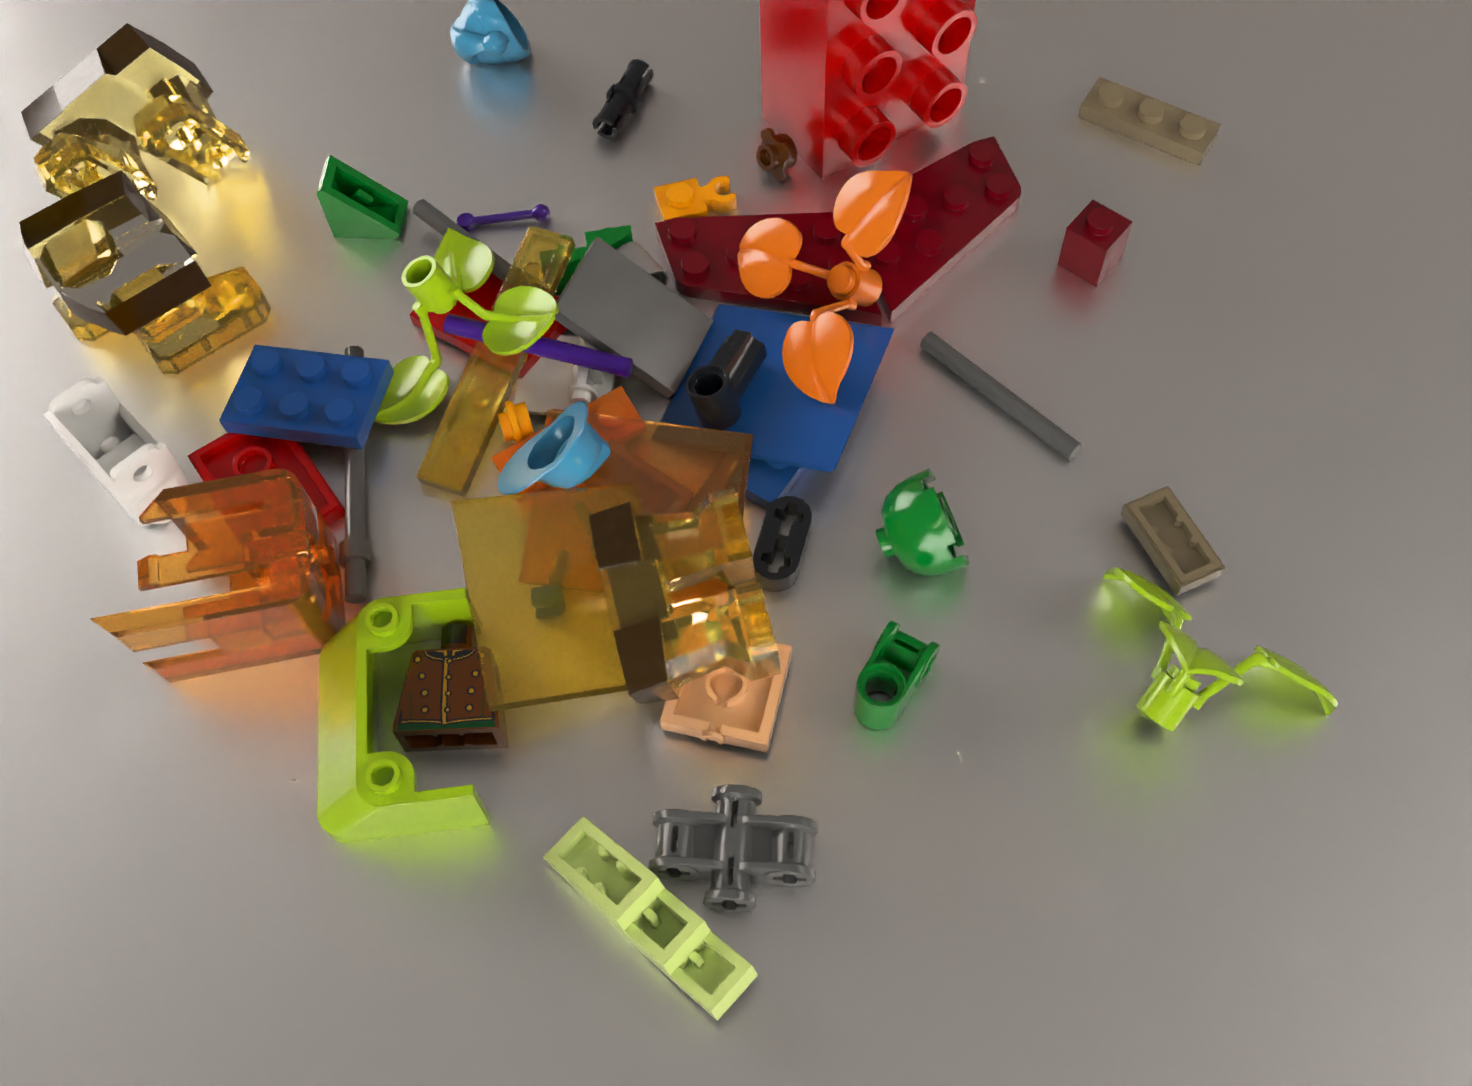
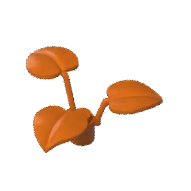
M865 171L851 177L841 188L836 198L833 220L836 228L846 234L841 241V246L854 263L842 262L829 271L796 260L795 258L802 246V234L794 224L781 218H767L757 222L748 229L741 240L740 251L738 252L739 273L743 285L752 295L764 299L780 295L786 290L791 281L793 268L827 279V285L831 294L836 299L842 300L812 310L810 321H797L793 323L788 329L783 342L782 359L789 378L803 393L820 402L836 403L839 386L849 368L853 354L854 337L851 326L841 315L835 312L845 309L854 311L857 305L867 307L875 303L882 291L881 276L877 271L870 269L871 263L863 260L862 257L868 258L876 255L885 248L893 237L909 198L913 178L911 173L906 171Z

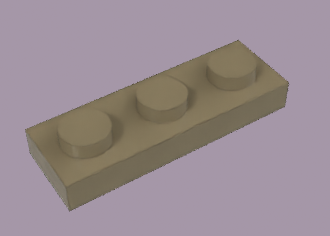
M1101 77L1098 78L1081 103L1078 115L1081 119L1199 166L1217 138L1221 127L1219 123Z

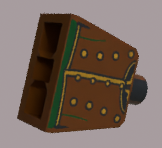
M465 624L446 625L442 628L441 649L417 650L412 654L392 731L405 752L508 748V735L498 667L490 649L473 647L474 629L471 626Z

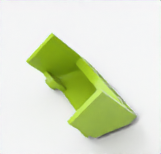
M466 588L376 599L367 604L323 646L319 657L317 817L321 827L334 840L352 843L490 825V814L473 784L417 791V776L410 761L404 755L397 752H378V653L395 650L403 644L441 640L442 628L449 624H465L474 629V635H482L481 623Z

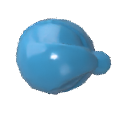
M469 0L463 6L459 17L451 25L450 35L453 48L458 56L469 64L485 63L500 65L506 62L520 61L530 55V42L524 28L515 15L500 0Z

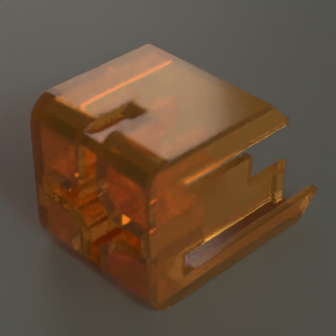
M270 469L163 489L139 516V521L142 524L171 519L186 536L187 551L160 556L152 554L138 560V590L146 591L229 575L230 592L90 618V620L106 630L133 652L211 638L220 647L143 662L144 665L170 683L320 654L323 646L346 625L337 540L300 480L291 471L285 469Z

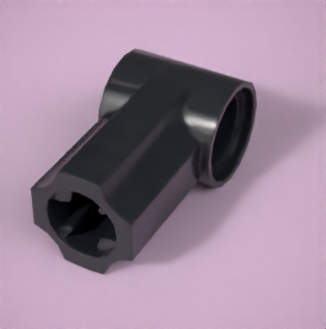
M735 329L732 335L727 336L710 364L696 369L687 378L686 390L698 421L703 428L709 431L725 430L738 421L741 415L739 399L767 356L764 343L754 338L750 332Z

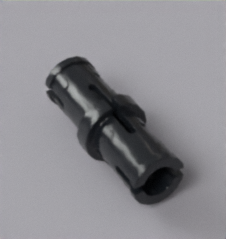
M639 59L631 60L616 85H611L607 91V101L592 122L594 129H598L600 124L604 122L597 132L603 138L615 139L630 113L634 114L641 103L640 97L654 76L653 70L650 69L642 77L649 67L646 62Z

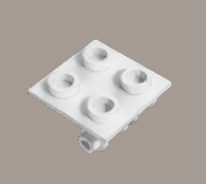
M560 335L556 339L598 350L579 336ZM541 357L522 379L518 377L513 404L525 401L529 414L559 416L577 401H584L586 404H589L612 391L615 375Z

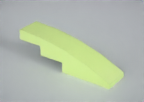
M583 816L543 856L546 862L591 906L717 1021L758 976L754 967L711 932L705 920L663 886L658 876L586 817Z

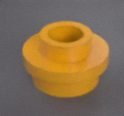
M511 400L504 402L506 412L497 415L505 442L515 440L518 443L534 434L525 401L513 404Z

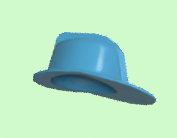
M577 401L570 405L551 425L515 452L499 475L497 487L501 494L512 495L519 493L536 481L554 488L571 489L590 478L610 456L611 448L587 422L589 408L584 401Z

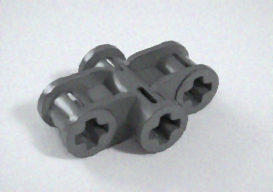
M737 784L721 785L713 788L711 800L716 804V813L664 809L655 812L653 815L652 824L658 830L655 858L649 861L648 869L663 879L711 881L710 891L705 892L703 904L711 909L727 912H743L754 909L756 907V897L751 894V883L801 887L811 885L816 880V872L810 868L811 838L816 836L818 832L817 822L811 818L796 815H756V807L762 803V793L756 788ZM737 813V826L733 828L734 814ZM678 837L677 851L675 852V840ZM790 843L794 844L792 859H788V845ZM734 868L733 883L729 885L730 869Z

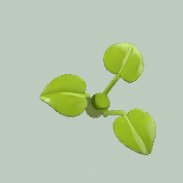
M448 228L434 258L425 255L414 259L405 267L401 276L403 285L417 299L412 309L419 316L431 353V359L423 355H415L403 359L393 367L394 374L375 422L399 425L421 419L431 413L447 393L450 378L444 371L438 369L442 364V357L428 312L444 314L453 309L457 301L461 302L480 318L489 321L482 333L483 342L491 352L505 356L517 354L529 348L549 329L555 321L556 314L559 313L557 301L552 295L540 288L519 286L504 291L498 297L494 311H488L464 293L475 291L486 282L494 267V254L484 243L468 238Z
M1113 567L1108 569L1103 575V579L1126 582L1140 595L1158 605L1170 622L1168 624L1161 621L1158 625L1166 640L1158 664L1150 674L1154 681L1136 704L1145 715L1164 728L1174 731L1191 707L1199 710L1208 698L1228 684L1233 683L1242 686L1245 681L1241 675L1255 666L1281 672L1295 682L1311 689L1320 700L1326 716L1330 715L1338 706V701L1333 694L1306 670L1284 656L1257 645L1254 648V654L1232 668L1214 652L1199 647L1191 636L1181 630L1183 621L1190 622L1193 617L1168 592L1143 577L1122 568ZM1174 651L1182 667L1173 663V665L1167 671L1168 664ZM1193 674L1211 675L1218 677V679L1200 692H1197L1202 682Z

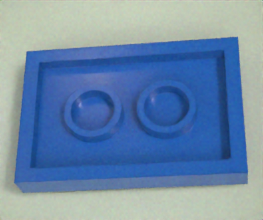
M254 345L219 421L225 431L229 433L363 450L394 371L390 361L384 359Z

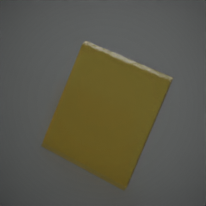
M633 482L450 501L486 699L490 712L627 691L613 633L615 630L624 628L611 568H598L589 515L630 502L643 527L650 549L637 487ZM670 647L671 656H672V661H673V666H674V670H675V666H676L675 655H674L673 647Z

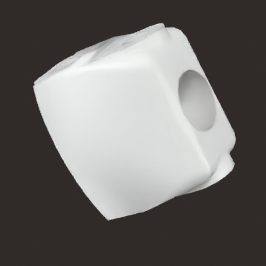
M101 376L94 380L83 378L51 400L48 407L49 411L43 414V416L93 477L134 522L140 526L160 525L175 519L183 511L191 494V486L181 466L168 447L162 441L158 443L119 402ZM86 399V403L82 408L72 410L76 402ZM113 437L109 444L101 446L105 439Z

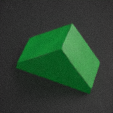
M329 155L325 160L316 194L333 236L397 239L401 235L408 200Z

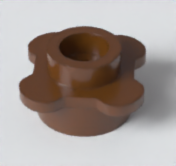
M763 129L761 131L762 143L756 152L757 162L761 168L770 171L776 181H783L787 177L786 170L794 167L796 164V146L787 134L780 133L775 135L773 129Z

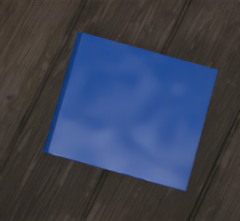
M719 304L711 317L714 321L677 391L673 394L651 440L823 472H833L837 467L895 328L848 322L854 337L853 354L849 368L839 386L836 403L828 404L809 397L797 388L789 378L783 364L782 348L788 329L797 321H810V316ZM735 329L750 332L754 338L764 343L767 356L739 399L741 415L738 421L725 430L709 431L703 428L698 421L686 390L687 378L696 369L710 364L727 336L732 335Z

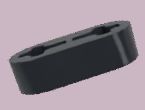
M783 496L774 500L766 511L753 553V575L756 582L768 591L780 592L787 590L795 584L799 576L811 535L812 512L809 505L803 499L795 496ZM787 515L796 516V522H793L789 535H781V521H785ZM776 552H784V566H780L777 573L769 572L768 565L774 562Z

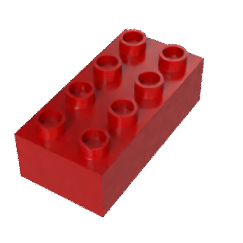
M760 0L762 117L778 134L785 133L793 140L797 154L821 180L853 163L860 167L873 164L889 150L893 141L924 124L931 128L942 126L950 121L963 106L967 97V87L964 82L969 45L977 26V17L974 13L976 0Z

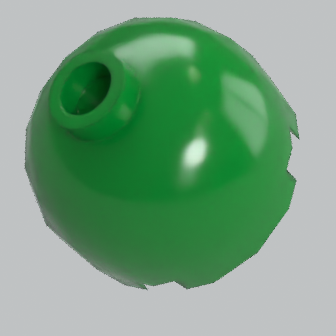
M929 468L906 478L889 492L881 509L884 527L875 530L887 559L896 555L907 570L920 576L934 577L969 565L970 561L968 555L957 556L954 545L960 547L964 545V542L943 492L936 493L934 487L929 488L927 484L936 480Z

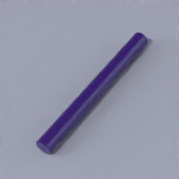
M448 314L444 321V332L483 342L482 333L488 323ZM542 336L529 348L521 351L625 378L630 376L633 367L632 358Z

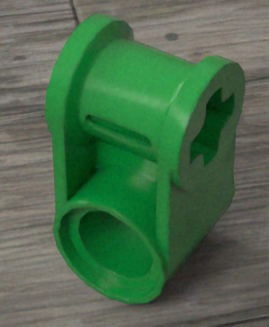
M890 621L881 633L869 660L857 679L853 706L854 714L858 721L865 727L873 730H885L892 727L899 720L916 689L923 684L939 653L940 645L934 641L926 644L900 631V624ZM881 691L888 694L892 699L886 702H879L869 697L868 693Z

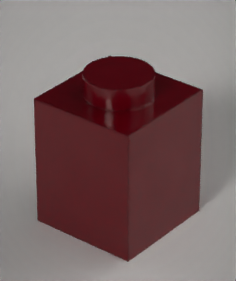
M1092 200L1066 228L1057 265L1097 287L1122 259L1133 221Z

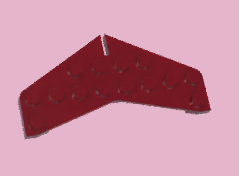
M994 136L974 141L913 173L907 205L893 237L885 248L876 255L868 258L862 257L863 260L871 263L870 269L877 271L881 276L882 291L879 300L890 324L1017 210L1021 196V186ZM833 212L679 217L655 223L656 236L675 288L680 294L690 298L810 315L814 309L842 301L836 299L831 294L827 285V279L793 268L788 287L774 298L764 299L756 297L745 288L739 273V246L748 229L757 222L767 218L787 220L799 229L802 234V246L795 258L796 260L829 271L842 262H854L841 246V241L846 234L836 228ZM877 301L867 307L857 305L854 311L845 309L835 312L844 317L846 321L877 326L882 325V313Z

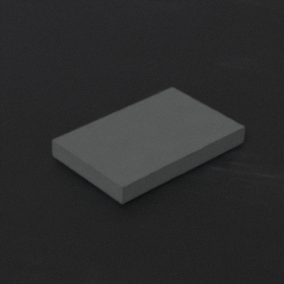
M598 236L590 244L557 300L559 313L555 316L557 322L599 351L632 358L633 367L631 373L667 398L677 391L714 321Z

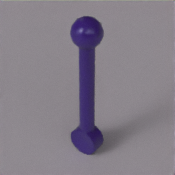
M538 204L532 210L477 217L470 213H462L457 217L456 221L459 226L470 232L479 225L534 218L539 222H544L549 218L550 210L546 205Z

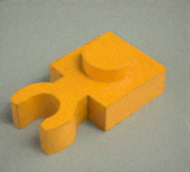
M729 176L715 177L707 185L701 187L696 177L653 187L655 202L662 221L679 217H708V212L710 211L727 214L737 209L735 193L721 195L731 192Z

